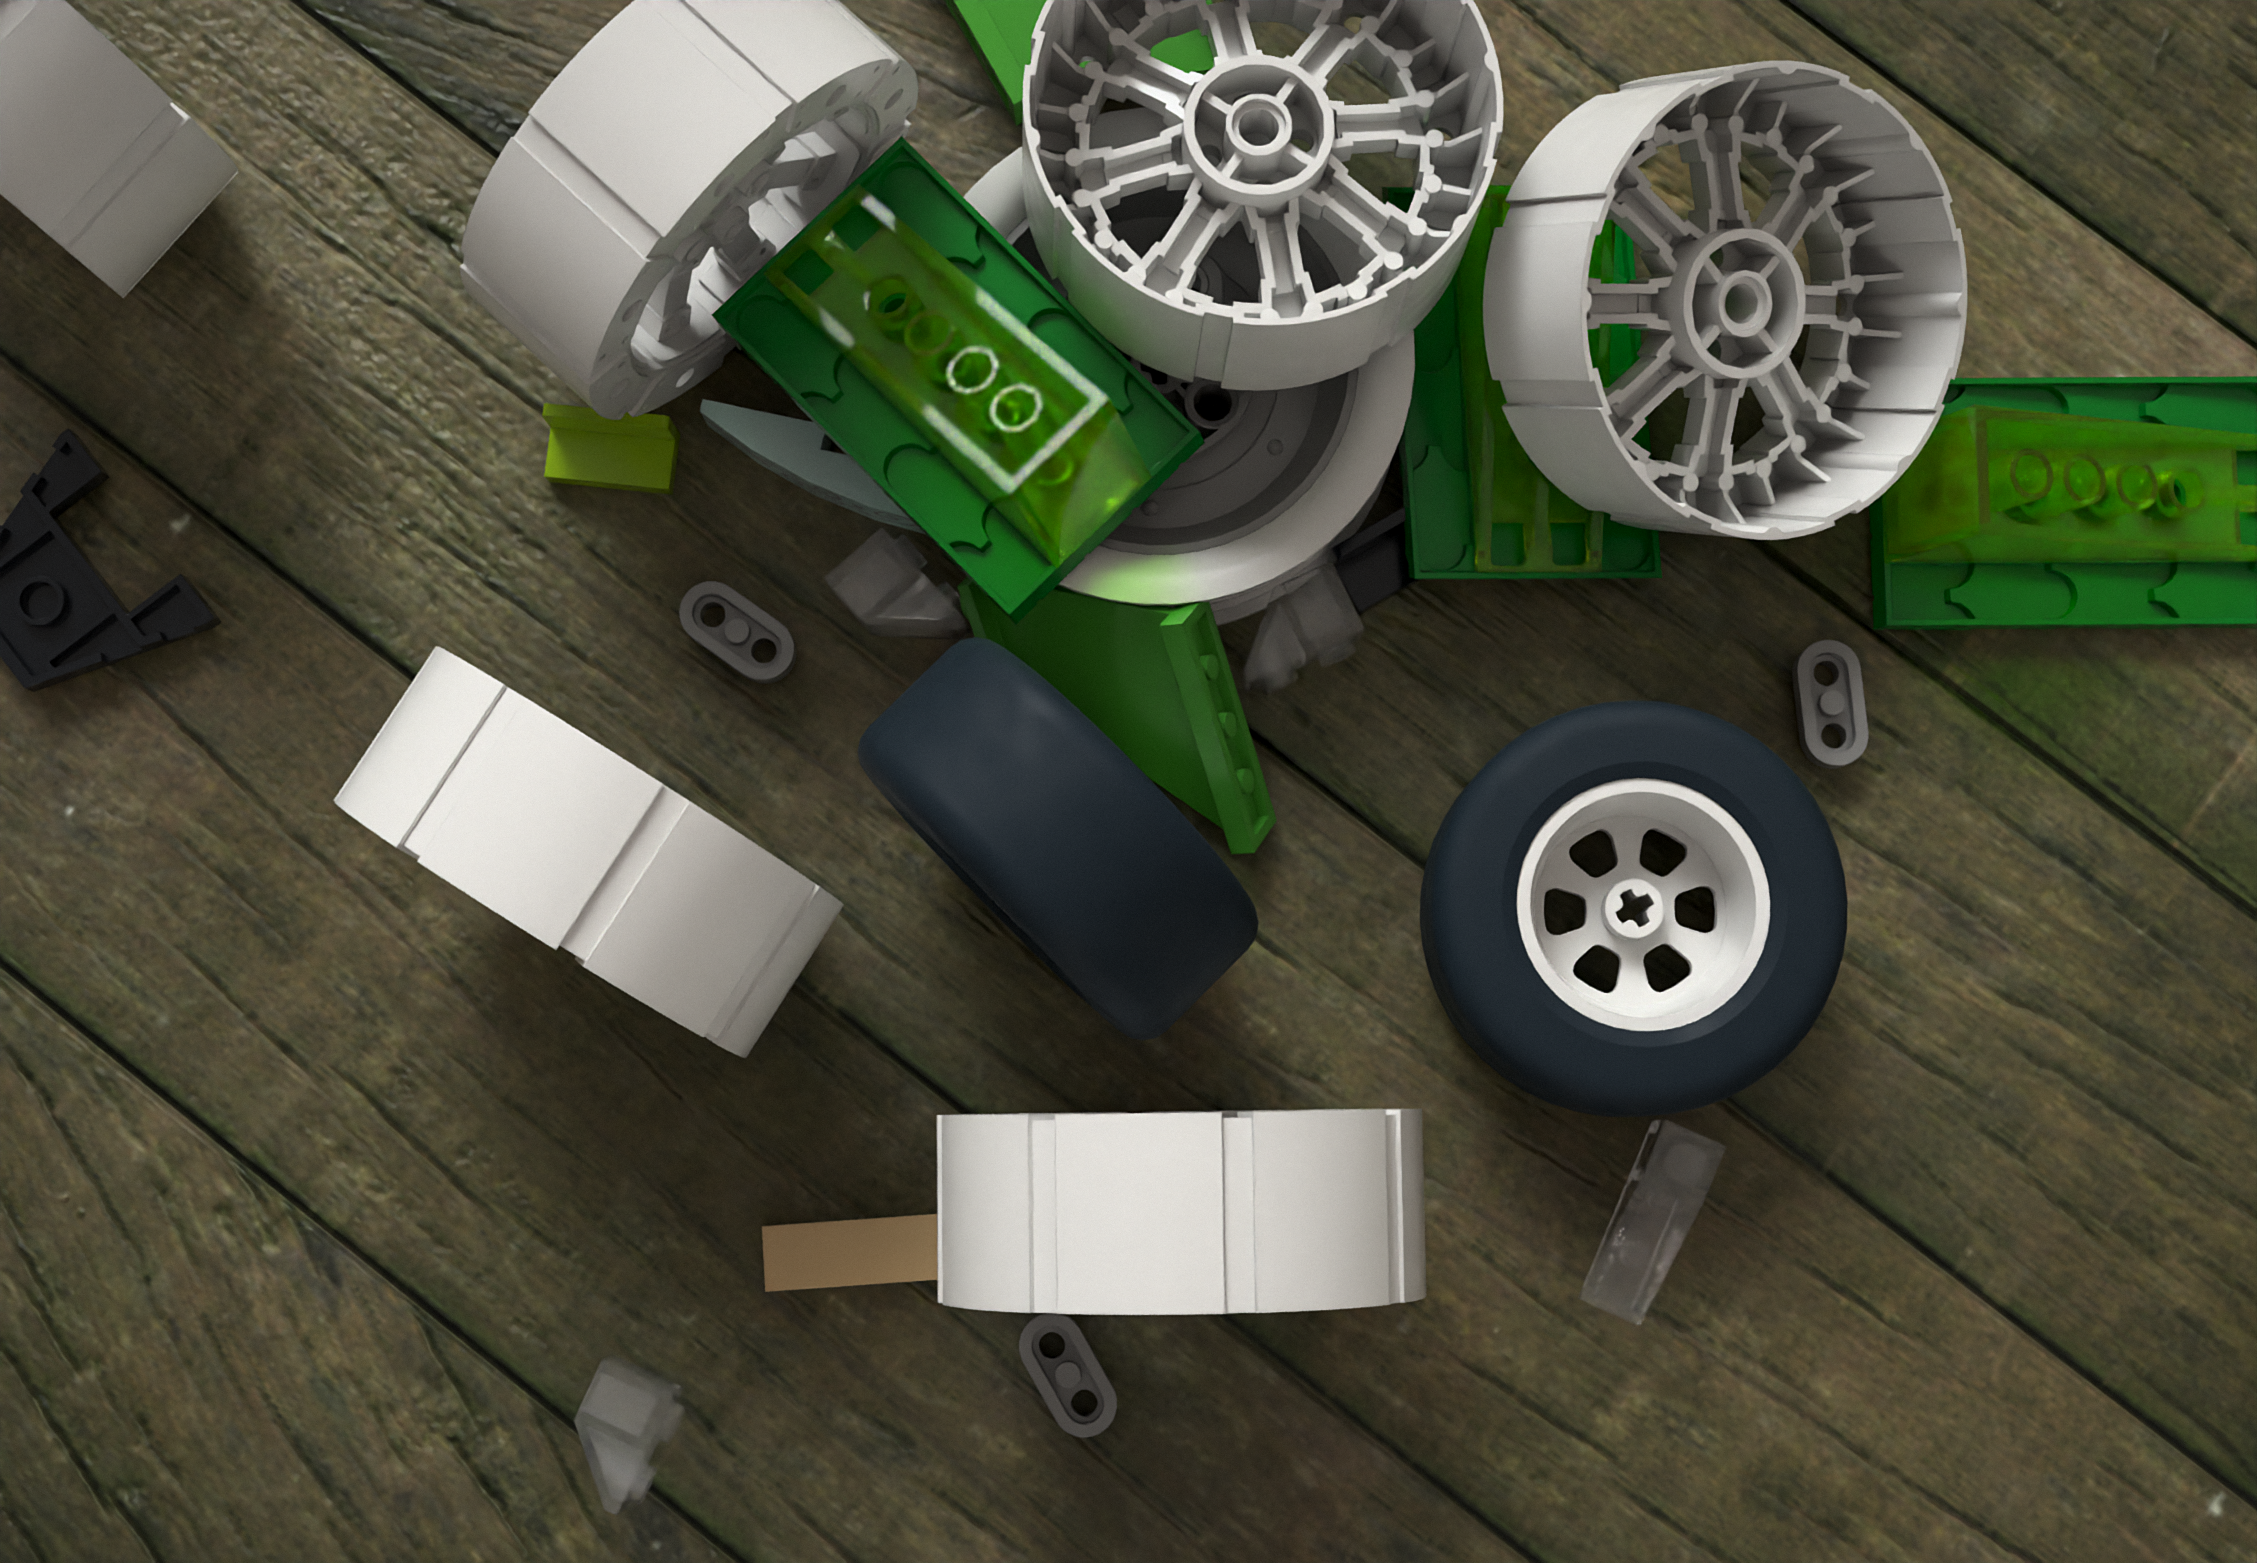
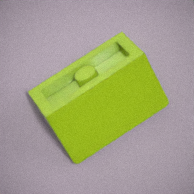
M544 403L542 417L551 427L544 477L549 482L673 495L680 433L669 416L644 413L632 417L626 412L620 420H612L600 416L589 407Z

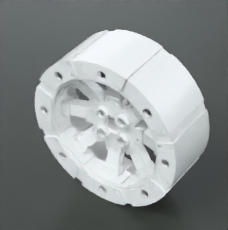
M0 0V194L124 298L236 176L238 168L218 144L189 115L172 103L173 100L153 80L65 0Z
M634 0L602 28L566 65L528 112L529 116L502 150L481 188L465 229L461 252L464 254L463 264L460 265L462 283L473 299L600 416L607 419L620 420L626 412L635 417L652 411L685 393L722 366L724 356L735 346L741 350L736 342L719 326L712 314L901 136L904 139L906 138L911 125L906 120V117L916 109L918 99V80L915 70L839 0Z
M1047 0L1031 37V64L1025 65L1022 180L1024 202L1030 230L1036 248L1052 280L1057 277L1068 291V302L1115 347L1147 366L1189 382H1193L1194 377L1220 381L1221 388L1279 390L1324 381L1366 364L1371 353L1385 344L1391 348L1407 336L1427 316L1442 297L1459 267L1497 162V159H1493L1503 128V90L1498 59L1487 26L1473 0H1223V2L1208 5L1206 0ZM1351 17L1362 18L1357 34L1344 27V22ZM1271 21L1283 23L1309 33L1310 36L1292 57L1287 55L1282 59L1263 55L1262 50L1256 49L1249 22ZM1199 29L1202 36L1207 35L1214 61L1213 68L1205 75L1193 71L1187 74L1151 57L1150 49L1169 37H1177ZM1356 60L1373 77L1383 83L1391 94L1392 99L1388 100V104L1344 106V101H1331L1328 99L1325 93L1327 83L1344 63L1350 65ZM1084 61H1091L1085 65V69L1078 66ZM1107 98L1122 103L1128 98L1163 115V123L1170 127L1159 132V137L1112 150V146L1089 150L1090 126L1095 125ZM1258 132L1266 135L1271 140V143L1264 146H1254L1247 143L1241 136ZM1441 132L1448 134L1452 140L1443 141L1444 136ZM1295 139L1304 140L1310 145L1311 150L1305 153L1290 144V141ZM1394 152L1395 158L1412 159L1413 191H1415L1408 213L1403 212L1388 201L1386 204H1383L1348 176L1349 170L1341 162L1350 160L1351 154ZM1204 155L1215 156L1220 164L1215 168ZM1166 185L1167 191L1188 190L1184 198L1183 209L1162 242L1156 241L1142 259L1123 239L1118 242L1111 233V221L1105 210L1119 205L1121 197ZM1061 196L1067 198L1071 204L1066 205ZM1299 212L1317 221H1320L1323 216L1359 245L1358 253L1369 264L1357 272L1355 281L1345 287H1342L1341 283L1315 294L1309 272H1304L1297 236L1300 222ZM1238 221H1242L1249 243H1255L1261 277L1258 290L1259 303L1234 301L1233 306L1213 303L1214 297L1191 290L1196 279L1197 267L1217 236L1219 235L1223 238Z
M1763 61L1648 77L1619 85V92L1597 95L1585 102L1558 123L1532 152L1505 199V202L1509 203L1510 207L1503 226L1495 227L1492 236L1483 291L1484 338L1492 380H1500L1507 401L1501 407L1516 438L1537 468L1550 482L1573 501L1587 510L1604 511L1611 514V521L1636 528L1756 540L1790 539L1835 526L1834 520L1848 513H1859L1884 494L1901 477L1920 453L1945 407L1942 404L1950 379L1955 380L1960 362L1967 317L1968 285L1965 251L1961 229L1956 228L1950 208V203L1953 202L1930 151L1907 120L1872 89L1863 90L1849 82V76L1820 65L1797 61ZM1678 144L1682 163H1689L1695 210H1689L1688 219L1682 220L1650 189L1652 184L1638 168L1640 164L1658 153L1656 147ZM1741 155L1747 158L1749 164L1771 183L1768 190L1772 196L1756 222H1751L1748 210H1744L1738 163L1741 162ZM1605 220H1613L1642 249L1639 256L1649 270L1650 277L1629 280V284H1601V279L1588 277L1595 236L1601 235ZM1801 237H1803L1808 254L1811 285L1804 284L1802 272L1794 258L1795 255L1792 253ZM1836 296L1841 301V311L1838 316L1835 315ZM1600 324H1628L1630 329L1648 331L1649 336L1637 352L1640 359L1609 388L1602 387L1598 368H1593L1587 330L1600 328ZM1803 324H1810L1806 353L1798 374L1789 356L1801 334ZM1751 387L1765 412V416L1762 418L1764 427L1745 442L1739 451L1733 454V445L1730 442L1739 398H1743L1745 388ZM1676 388H1683L1684 398H1690L1682 444H1675L1670 462L1651 460L1648 458L1651 453L1631 439L1647 422L1644 418Z
M439 646L434 648L333 800L341 809L378 836L416 858L417 862L555 950L560 945L576 955L575 960L584 968L701 1037H706L716 1045L743 1058H746L844 906L841 901L691 801L534 702Z
M1422 1109L936 1115L937 1302L943 1303L945 1306L1018 1313L1196 1315L1361 1308L1412 1302L1426 1297Z

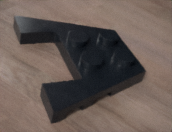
M69 428L59 435L52 445L56 449L38 475L33 472L20 491L23 497L4 524L0 525V657L22 686L32 692L215 628L222 622L191 581L182 574H179L131 612L125 607L58 519L62 513L110 478L80 437Z

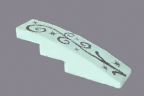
M702 399L700 413L707 425L758 464L817 497L873 520L925 534L848 455L830 451L832 440L814 422Z

